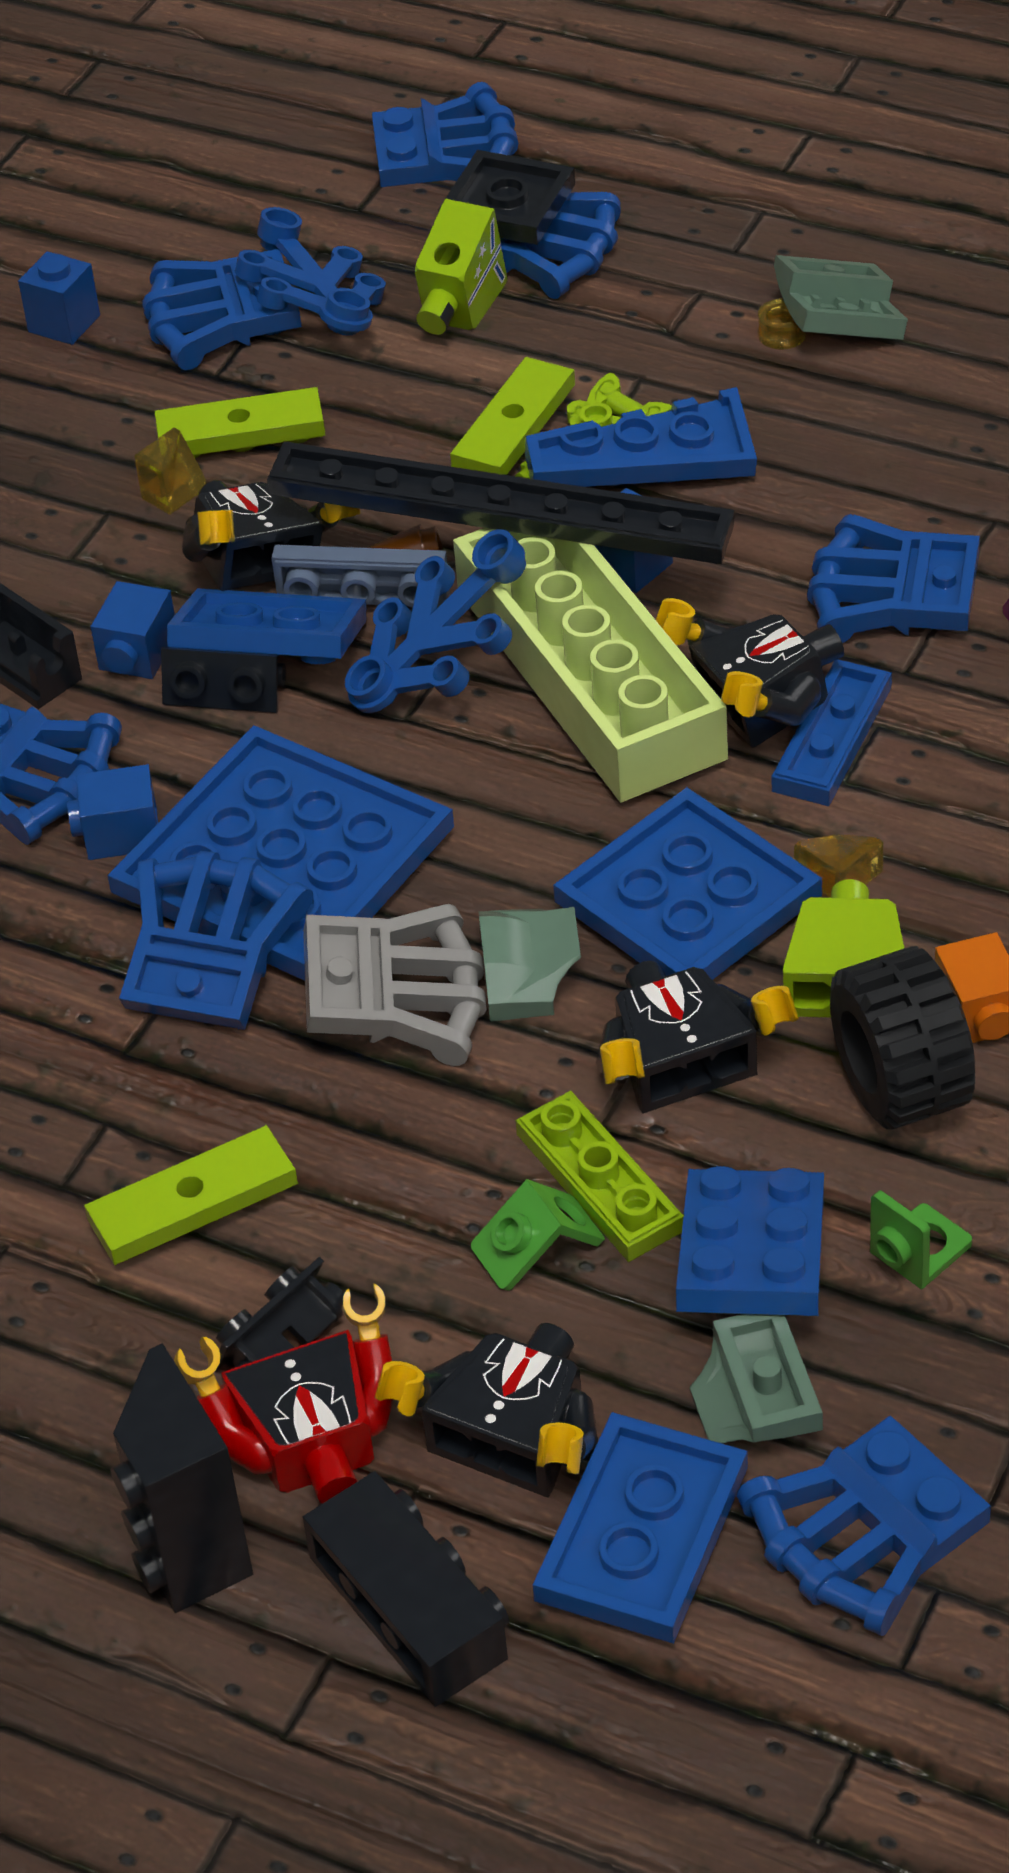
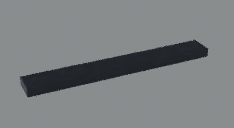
M285 441L267 478L269 495L495 530L503 529L514 533L721 565L734 527L735 510Z

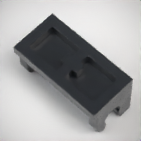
M0 583V683L39 710L82 680L73 631Z

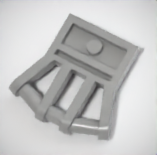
M445 904L390 919L306 915L303 938L307 1033L369 1035L370 1043H375L387 1036H391L431 1050L433 1056L446 1065L460 1066L464 1064L472 1049V1042L469 1037L477 1019L484 1015L487 1009L485 992L482 988L478 987V981L484 975L483 957L471 948L461 930L464 923L458 909L454 905ZM430 937L434 941H439L442 948L399 945ZM392 974L446 976L452 983L392 981ZM405 1010L449 1012L451 1016L447 1025Z

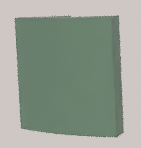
M776 255L774 269L781 295L790 315L803 332L904 339L908 319L889 302L893 280L877 265L873 263Z

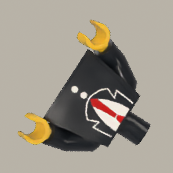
M214 480L202 487L195 500L194 515L189 517L185 524L182 552L189 561H202L221 591L275 581L272 565V554L275 545L320 546L323 532L337 525L338 521L342 518L359 515L361 511L360 508L321 502L311 507H306L296 503L289 497L269 495L268 484L265 482L229 488L225 483Z
M666 598L662 601L656 621L676 645L684 644L687 639L695 669L726 705L727 721L751 748L763 743L789 725L797 726L802 724L813 709L825 702L828 691L822 667L843 657L845 654L842 641L830 624L802 636L782 615L773 614L742 626L725 628L703 619H697L692 623L695 609L687 602L675 598Z
M643 961L635 965L627 973L625 982L629 989L620 991L615 997L616 1017L604 1025L596 1064L598 1070L604 1075L605 1084L615 1083V1080H623L630 1077L638 1107L642 1114L758 1075L757 1032H761L764 1036L769 1035L775 1031L777 1023L784 1021L795 1022L799 1020L787 986L781 985L766 988L750 998L723 984H716L703 969L692 967L666 976L656 961Z
M539 1324L527 1344L498 1333L486 1335L472 1351H465L427 1371H422L418 1367L402 1361H391L383 1365L374 1398L379 1401L384 1399L398 1400V1412L407 1417L415 1414L416 1408L423 1407L422 1417L427 1452L549 1498L561 1466H567L568 1473L579 1474L580 1462L593 1453L598 1443L592 1399L585 1392L581 1391L580 1368L573 1361L567 1359L574 1348L573 1339L565 1330L554 1324Z

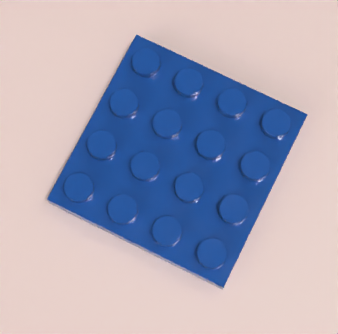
M253 725L107 875L111 893L141 906L138 880V862L141 860L155 858L159 864L196 857L202 850L216 852L220 855L221 860L239 862L243 857L259 859L262 868L290 885L294 882H299L313 891V900L306 914L299 921L291 923L267 955V964L305 981L303 929L306 915L372 918L454 828L453 809ZM187 884L163 888L161 901L164 917L176 922ZM216 885L210 891L199 926V933L216 936L230 887ZM256 894L251 899L240 935V941H246L274 905L259 894Z

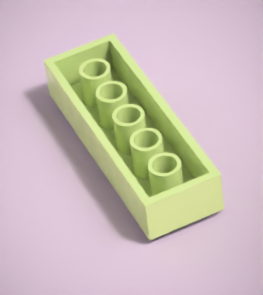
M482 528L453 539L458 587L477 569L472 561L475 545L484 535L495 529ZM509 532L525 550L526 567L524 572L514 582L508 584L496 582L470 608L478 619L485 614L495 613L511 628V642L503 651L619 802L622 803L728 760L726 705L597 548L592 544Z

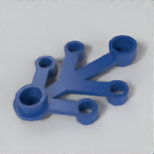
M269 207L262 210L257 229V235L261 238V246L268 251L279 249L292 266L268 258V256L259 251L243 250L239 252L235 273L243 280L260 282L257 301L262 306L273 310L286 309L289 303L318 313L330 330L341 335H355L359 331L368 329L373 318L369 307L370 305H378L382 302L386 282L375 274L359 273L363 259L362 253L351 247L337 246L332 250L330 261L321 269L298 241L302 225L301 217L293 211L279 207ZM355 277L352 289L337 288L344 278ZM291 284L306 289L308 291L314 292L315 294L292 287Z
M503 529L493 530L477 542L472 553V561L477 569L438 608L439 596L449 591L455 581L454 570L439 556H431L425 559L416 569L415 581L418 585L412 611L396 597L387 598L376 607L373 614V622L376 626L370 655L356 661L347 672L345 678L348 698L359 711L364 713L380 711L390 705L399 693L435 688L443 696L453 697L465 689L469 682V671L454 656H443L436 660L433 665L410 667L422 655L476 645L484 653L495 655L502 652L509 645L512 639V630L495 613L485 614L477 621L453 625L496 582L502 584L514 582L524 572L526 567L525 550L508 531ZM408 631L407 638L395 649L396 638Z

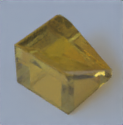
M175 427L134 455L142 499L169 515L197 496L202 487L207 484L204 474L182 433Z
M839 834L804 839L795 844L794 859L822 877V892L831 898L832 887L837 882L853 879L866 885L883 871V841L876 837Z

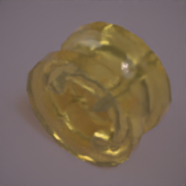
M783 298L768 301L759 308L757 313L759 322L758 337L764 346L785 350L799 346L805 340L806 332H803L795 323Z

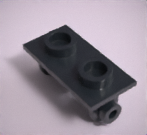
M174 647L161 648L162 704L278 712V687H284L286 681L285 663H278V655Z
M320 1256L301 1273L294 1266L287 1269L265 1292L264 1296L269 1300L266 1305L253 1316L246 1309L242 1310L223 1327L216 1337L221 1347L219 1349L220 1364L215 1372L228 1361L236 1368L295 1348L283 1336L287 1330L303 1345L313 1342L342 1317L343 1291L331 1282L323 1286L316 1279L324 1263Z

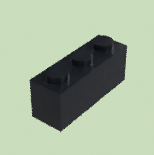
M374 1471L302 1516L311 1560L434 1707H437L508 1660L505 1627L509 1624V1617L503 1604L490 1588L484 1586L478 1590L465 1575L466 1569L460 1555L446 1538L441 1537L435 1540L424 1528L423 1518L418 1507L404 1490L399 1489L393 1492L377 1472Z

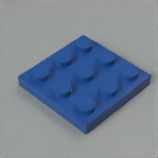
M686 787L556 882L553 887L555 903L562 908L574 907L576 918L639 963L649 960L656 961L666 976L696 967L703 969L713 980L798 915L803 901L810 897H821L822 877Z

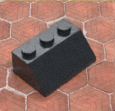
M161 1343L149 1349L113 1432L120 1464L111 1468V1474L121 1498L128 1507L121 1511V1515L126 1529L138 1549L132 1553L136 1570L148 1592L152 1593L161 1589L174 1613H177L254 1574L228 1447L166 1347Z

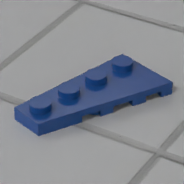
M737 387L719 391L718 400L698 404L696 399L691 397L672 402L671 411L646 416L643 410L639 409L622 413L621 418L616 424L601 427L592 420L525 437V457L530 479L589 487L652 482L669 483L716 478L728 479L732 477L755 476L757 456Z

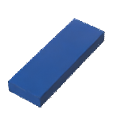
M839 659L835 660L825 677L828 696L825 702L813 709L797 728L771 776L772 792L830 806L892 688V672Z

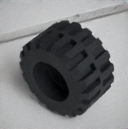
M910 946L835 972V977H832L830 1015L838 1052L856 1095L866 1110L883 1128L894 1130L970 1103L972 1093L975 1090V1055L969 1027L962 1006L950 981L928 952L923 948L919 949L917 946Z

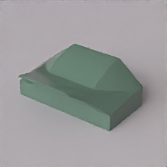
M569 907L547 911L543 909L478 911L490 1022L554 1015L553 1000L557 986L568 969L581 958L575 908Z
M741 1314L713 1321L711 1355L701 1374L690 1386V1392L708 1440L718 1443L742 1439L750 1442H760L823 1430V1412L785 1315Z

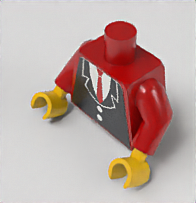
M373 1283V1288L378 1306L372 1314L359 1315L352 1310L349 1288L343 1296L344 1314L350 1323L358 1328L359 1339L354 1341L349 1330L259 1359L221 1372L223 1385L218 1384L214 1375L220 1364V1352L213 1340L202 1337L199 1341L202 1352L208 1359V1368L206 1370L196 1371L191 1369L187 1365L185 1356L180 1348L175 1355L174 1362L187 1383L196 1385L200 1394L197 1396V1399L228 1447L230 1459L255 1475L267 1474L279 1491L288 1493L312 1484L319 1502L323 1504L358 1482L353 1470L367 1466L374 1460L371 1438L379 1435L386 1429L394 1399L379 1401L374 1398L383 1365L392 1361L388 1335L380 1334L378 1322L382 1319L385 1312V1296L377 1284Z

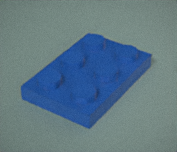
M197 588L167 624L168 647L301 656V660L306 663L327 664L335 661L336 658H342L366 623V599Z
M716 1166L708 1169H688L676 1283V1312L818 1316L824 1172H804L795 1168H783L776 1171L735 1170L725 1166Z
M611 1412L534 1580V1601L674 1644L748 1469V1451Z

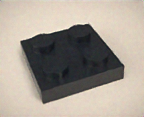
M477 150L445 199L494 208L500 238L508 239L515 243L538 245L575 186V168Z

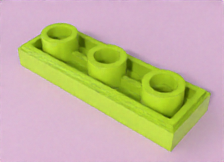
M525 357L450 453L451 467L507 475L525 452V437L541 431L575 386L574 369Z
M317 387L155 410L162 460L173 458L190 460L199 457L201 454L228 450L245 452L256 446L282 443L284 441L303 443L310 438L326 436Z
M571 1090L515 1120L517 1136L565 1191L576 1198L594 1224L628 1262L682 1233L684 1215Z
M265 1125L87 1203L84 1207L88 1222L115 1266L298 1184L296 1169L268 1126Z

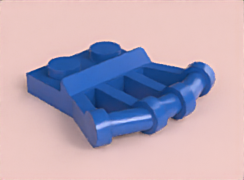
M477 82L467 90L465 96L434 106L421 98V107H393L386 111L372 112L381 187L443 180L457 181L477 150L511 156L518 149L519 143L516 131L514 130L515 120L513 112L510 108L499 104L496 92L485 82Z
M571 192L538 245L515 243L511 240L500 238L506 273L516 269L538 282L547 296L552 299H558L569 291L572 282L583 275L595 274L603 263V254L609 253L617 243L618 234L615 230V222L619 219L621 213L620 199L609 192ZM545 258L562 261L564 263L557 266L556 264L550 262Z
M279 249L261 252L268 256V258L284 263ZM238 257L213 262L159 261L155 263L150 274L151 290L142 300L144 315L149 320L148 330L152 341L156 344L164 345L171 352L172 361L182 370L194 369L201 363L204 354L234 340L251 346L250 337L264 334L274 335L284 330L302 327L299 307L291 303L283 310H273L262 306L257 301L260 282L243 280L235 273Z
M849 514L845 515L835 527V537L828 546L819 549L815 553L812 565L815 576L809 582L807 598L816 607L820 617L817 622V628L830 624L838 633L842 643L850 639L856 632L894 626L907 636H909L910 627L968 631L979 559L980 536L903 531L858 515ZM866 546L872 549H863V547ZM853 602L861 604L841 607L839 603Z
M0 704V824L22 843L29 845L42 836L41 829L68 814L67 801L78 799L76 774L110 770L107 762L111 748L117 745L121 736L122 725L115 716L107 713H95L87 721L49 720L34 707H30L24 712ZM60 748H86V750L78 755ZM28 767H32L62 778L55 782L25 772ZM7 793L36 804L29 809L25 806L18 807L5 794Z
M202 850L196 857L159 864L155 858L139 861L138 880L142 927L119 1000L125 1009L245 1030L260 979L265 977L267 955L291 923L299 921L306 914L313 900V891L299 882H294L290 885L262 868L259 859L243 857L239 862L221 860L220 855L216 852ZM187 884L174 929L164 928L161 901L163 888ZM216 885L230 887L216 936L199 934V926L210 891ZM256 894H259L274 905L246 941H240V935L251 899Z
M891 1415L845 1449L839 1446L836 1447L822 1466L780 1479H775L772 1476L755 1477L744 1483L737 1492V1498L744 1514L748 1517H754L766 1545L765 1559L777 1571H789L799 1580L800 1593L813 1605L826 1603L864 1620V1629L880 1636H884L890 1629L919 1576L990 1523L991 1505ZM834 1495L836 1497L797 1527L789 1526L782 1512L783 1510ZM858 1518L871 1529V1531L832 1560H820L813 1554L814 1551ZM894 1551L900 1556L884 1587H880L876 1593L852 1583Z

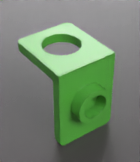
M526 1179L473 1239L471 1249L498 1287L510 1291L560 1234L599 1247L605 1240V1237L571 1194ZM559 1208H561V1209L564 1210L568 1215H570L573 1220H571L569 1217H567Z
M881 1190L871 1197L870 1253L921 1290L972 1246V1236L926 1203L919 1204L910 1211ZM930 1230L941 1234L946 1241L945 1247L933 1255H930Z

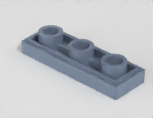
M275 545L272 554V565L276 592L279 594L366 599V605H379L387 598L396 597L406 606L413 607L418 585L415 581L417 567L422 561L431 556H439L447 563L446 551ZM450 589L445 594L439 596L437 607L450 596Z

